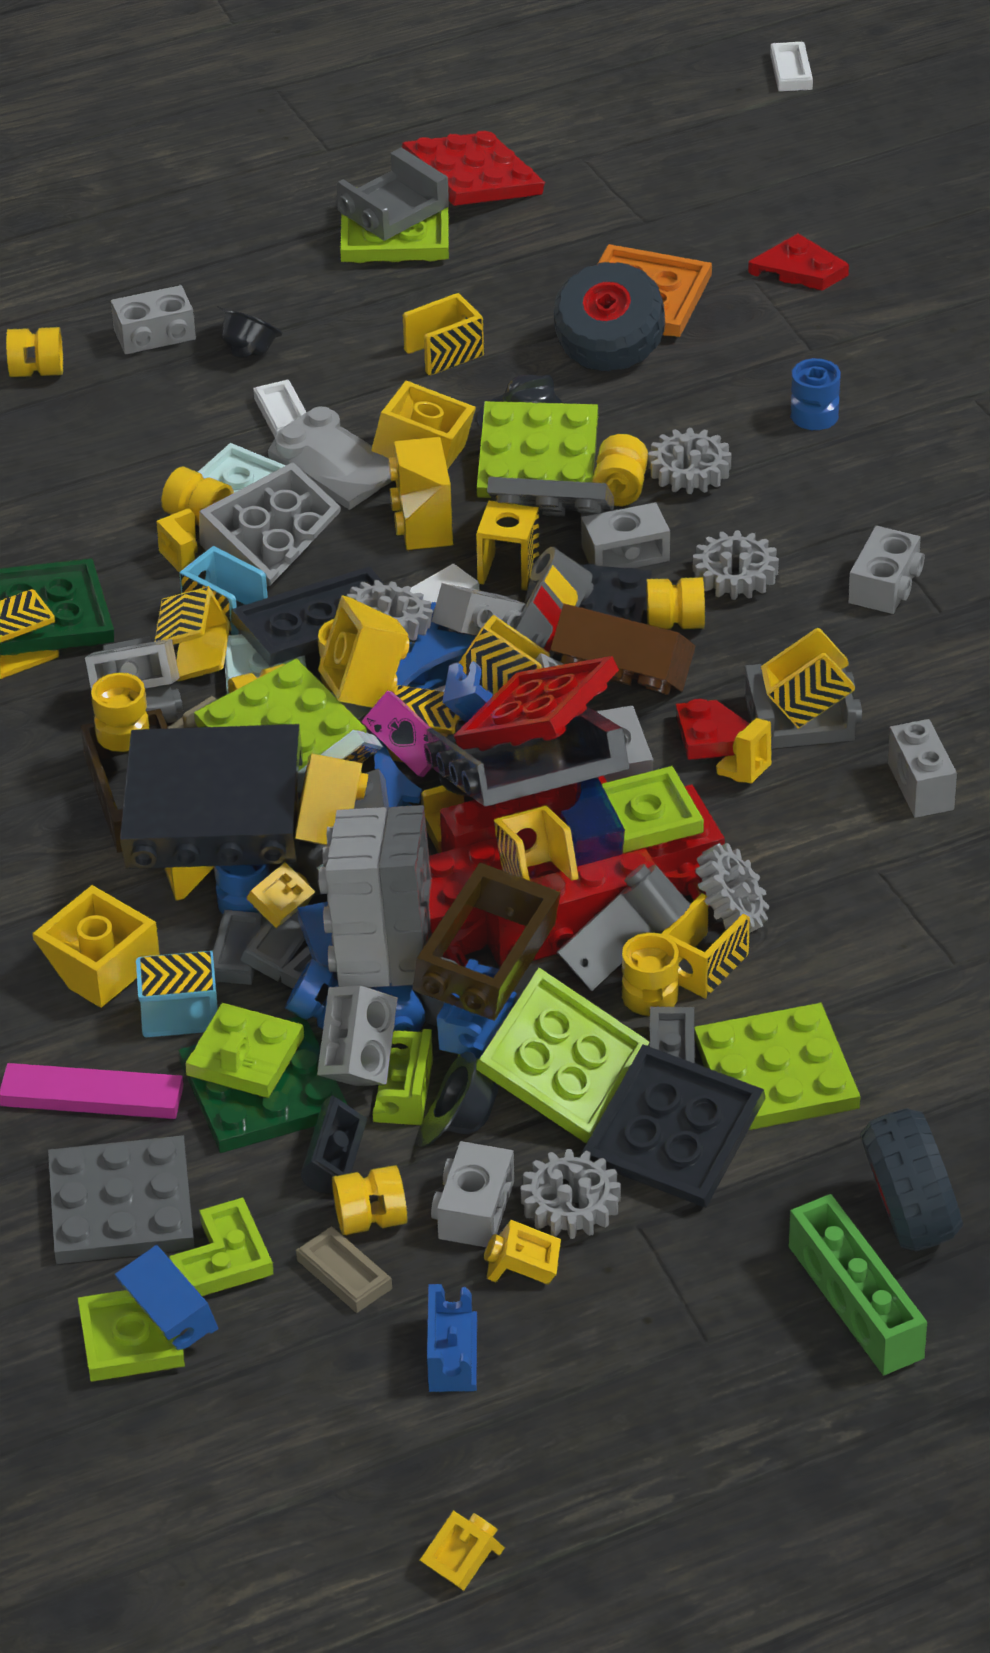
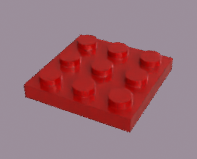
M478 131L476 134L467 135L449 134L447 137L431 139L422 137L416 141L402 142L403 149L448 177L449 202L454 206L543 194L545 181L531 167L518 158L511 149L506 147L492 132Z
M613 656L517 672L453 737L461 749L478 748L480 751L509 742L512 746H516L534 738L542 737L545 741L555 739L566 731L565 726L574 717L582 714L587 709L586 704L594 696L606 690L608 687L607 682L619 671Z

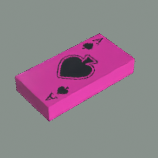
M387 690L361 722L418 776L424 777L431 769L424 753V744L429 743L426 730L431 727L392 691Z

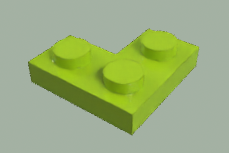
M244 1198L199 1210L200 1221L210 1244L169 1256L170 1260L201 1296L274 1275L273 1262Z

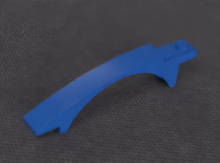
M432 602L430 609L433 610V613L436 606V602ZM431 622L425 636L418 634L416 641L409 643L407 656L405 659L400 660L396 672L397 685L434 690L446 685L449 665L459 663L476 636L450 632L448 627ZM376 736L383 747L374 753L375 770L379 768L386 779L389 807L412 806L409 802L419 804L422 789L411 782L398 769L386 745Z

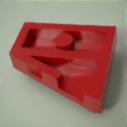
M799 233L749 260L748 273L751 275L759 276L763 270L780 274L779 281L803 284L806 287L825 290L849 276V264Z
M693 699L688 703L676 704V719L688 760L735 755L733 752L734 740L737 734L743 731L750 723L717 700Z

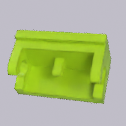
M423 1029L422 1032L393 1031L392 1044L402 1043L408 1046V1048H391L387 1084L378 1086L375 1107L373 1108V1122L421 1125L433 1063L432 1030Z

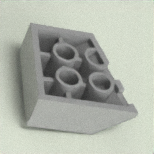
M292 462L199 511L200 545L206 551L215 546L264 571L267 586H270L340 513V506Z

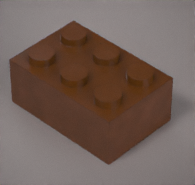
M564 603L551 651L561 657V663L563 664L613 656L619 671L610 679L611 681L631 686L632 679L637 680L638 684L646 686V690L669 695L670 689L683 692L696 645L675 631Z

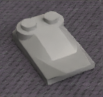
M315 407L280 429L268 449L269 459L283 465L295 463L334 501L349 510L392 482L389 475L388 458L372 452L370 444L341 427L339 415L327 407Z

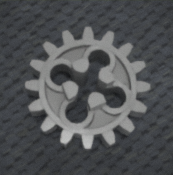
M688 428L685 434H681L675 429L673 430L672 437L662 434L659 436V443L652 442L651 452H648V469H651V478H659V486L661 487L671 484L673 492L678 491L680 488H686L687 494H692L693 488H699L702 492H707V485L709 484L719 487L721 479H728L729 470L731 469L729 444L721 443V436L719 435L712 436L711 438L708 437V430L694 434L693 429Z
M736 530L733 536L728 537L726 533L719 532V539L716 540L708 536L706 538V545H697L696 554L693 555V572H695V578L703 577L704 591L714 588L716 589L717 597L722 596L724 593H730L731 599L736 600L738 594L743 593L747 598H752L753 590L765 593L766 584H775V575H778L779 558L776 557V548H768L769 540L767 539L756 541L755 533H751L747 537H741V532ZM735 554L740 555L739 575H732V555Z
M375 580L374 586L361 582L360 588L351 587L350 594H347V597L353 598L397 619L408 633L409 639L413 641L417 639L418 634L425 636L427 628H430L433 610L430 609L431 602L423 600L424 594L411 593L410 586L400 588L392 581L388 586L383 585L379 580Z
M719 843L702 852L703 855L697 858L700 867L696 868V873L702 878L703 882L699 883L698 886L706 892L707 898L705 903L714 910L716 920L722 918L727 930L742 914L750 917L749 933L762 927V923L768 920L765 911L769 910V905L762 898V896L766 895V891L759 887L757 881H759L760 876L751 869L749 859L743 861L740 850L735 849L732 851L728 843L724 845Z
M571 1149L566 1150L564 1158H558L556 1154L550 1152L548 1153V1163L545 1164L535 1160L533 1162V1172H524L521 1204L524 1205V1215L526 1218L535 1217V1228L538 1230L546 1225L551 1226V1236L556 1237L561 1230H567L570 1239L576 1237L577 1230L583 1229L590 1236L594 1234V1224L606 1228L609 1225V1215L618 1214V1202L621 1201V1186L617 1182V1172L615 1169L606 1170V1160L604 1158L591 1162L590 1152L585 1151L580 1158L574 1157ZM563 1179L568 1180L569 1185L563 1184ZM572 1202H579V1209L573 1207Z

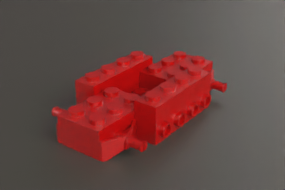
M604 776L485 807L478 801L472 800L440 809L442 852L429 856L432 878L429 899L432 934L479 863L502 870L494 819L547 806L571 830L578 871L577 880L571 881L552 861L527 867L530 881L561 892L556 923L533 961L557 954L556 952L627 886L624 881L625 878L642 864L647 868L656 864L677 890L684 894V896L691 895L693 901L701 893L707 895L698 886L703 881L696 873V868L700 867L697 858L703 855L702 852L719 843L724 845L725 838L692 784L684 787L704 819L703 833L626 853L622 852L593 800V786L607 783ZM531 828L521 829L517 835L522 839L524 850L526 851L534 846L536 832ZM474 907L442 957L455 961L458 965L465 967L468 963L465 957L466 954L480 950L485 945H488L500 968L526 926Z

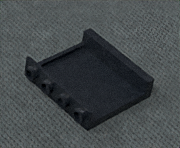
M588 706L582 714L574 717L565 726L566 731L555 739L545 741L542 737L534 738L516 746H512L510 742L503 743L484 751H480L478 748L463 750L433 728L426 730L429 743L424 744V753L429 767L433 768L442 777L448 779L484 807L630 769L623 728Z
M299 724L131 730L120 836L125 869L297 863L294 841L299 766L303 765V749Z

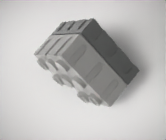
M424 805L389 807L388 810L387 807L336 810L334 826L327 827V847H323V867L319 868L320 893L327 894L328 906L324 907L323 911L325 933H332V946H328L329 971L337 972L339 987L359 985L364 987L390 986V983H392V986L413 985L417 957L432 936L429 910L432 881Z

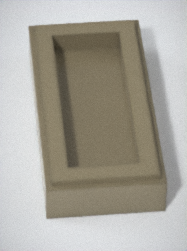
M332 1226L296 1250L297 1261L356 1313L392 1289V1278Z

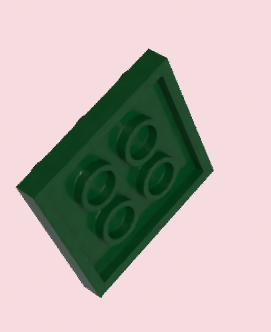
M93 558L0 569V601L33 589L55 618V622L1 642L0 656L44 650L54 651L61 648L96 646L98 644L114 642V628Z
M299 1016L286 1019L303 1025L304 1038L269 1098L188 1076L185 1063L197 1045L179 1049L181 1066L220 1153L316 1126L321 1106L331 1095L347 1105L336 1080L317 1075L321 1048L307 1020Z

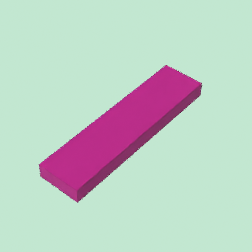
M7 1063L0 1088V1106L176 1119L183 1090V1077L180 1075Z

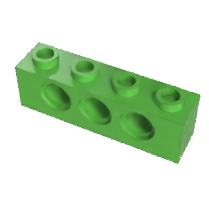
M832 1194L790 1210L789 1248L882 1375H887L924 1359L927 1332L926 1319Z

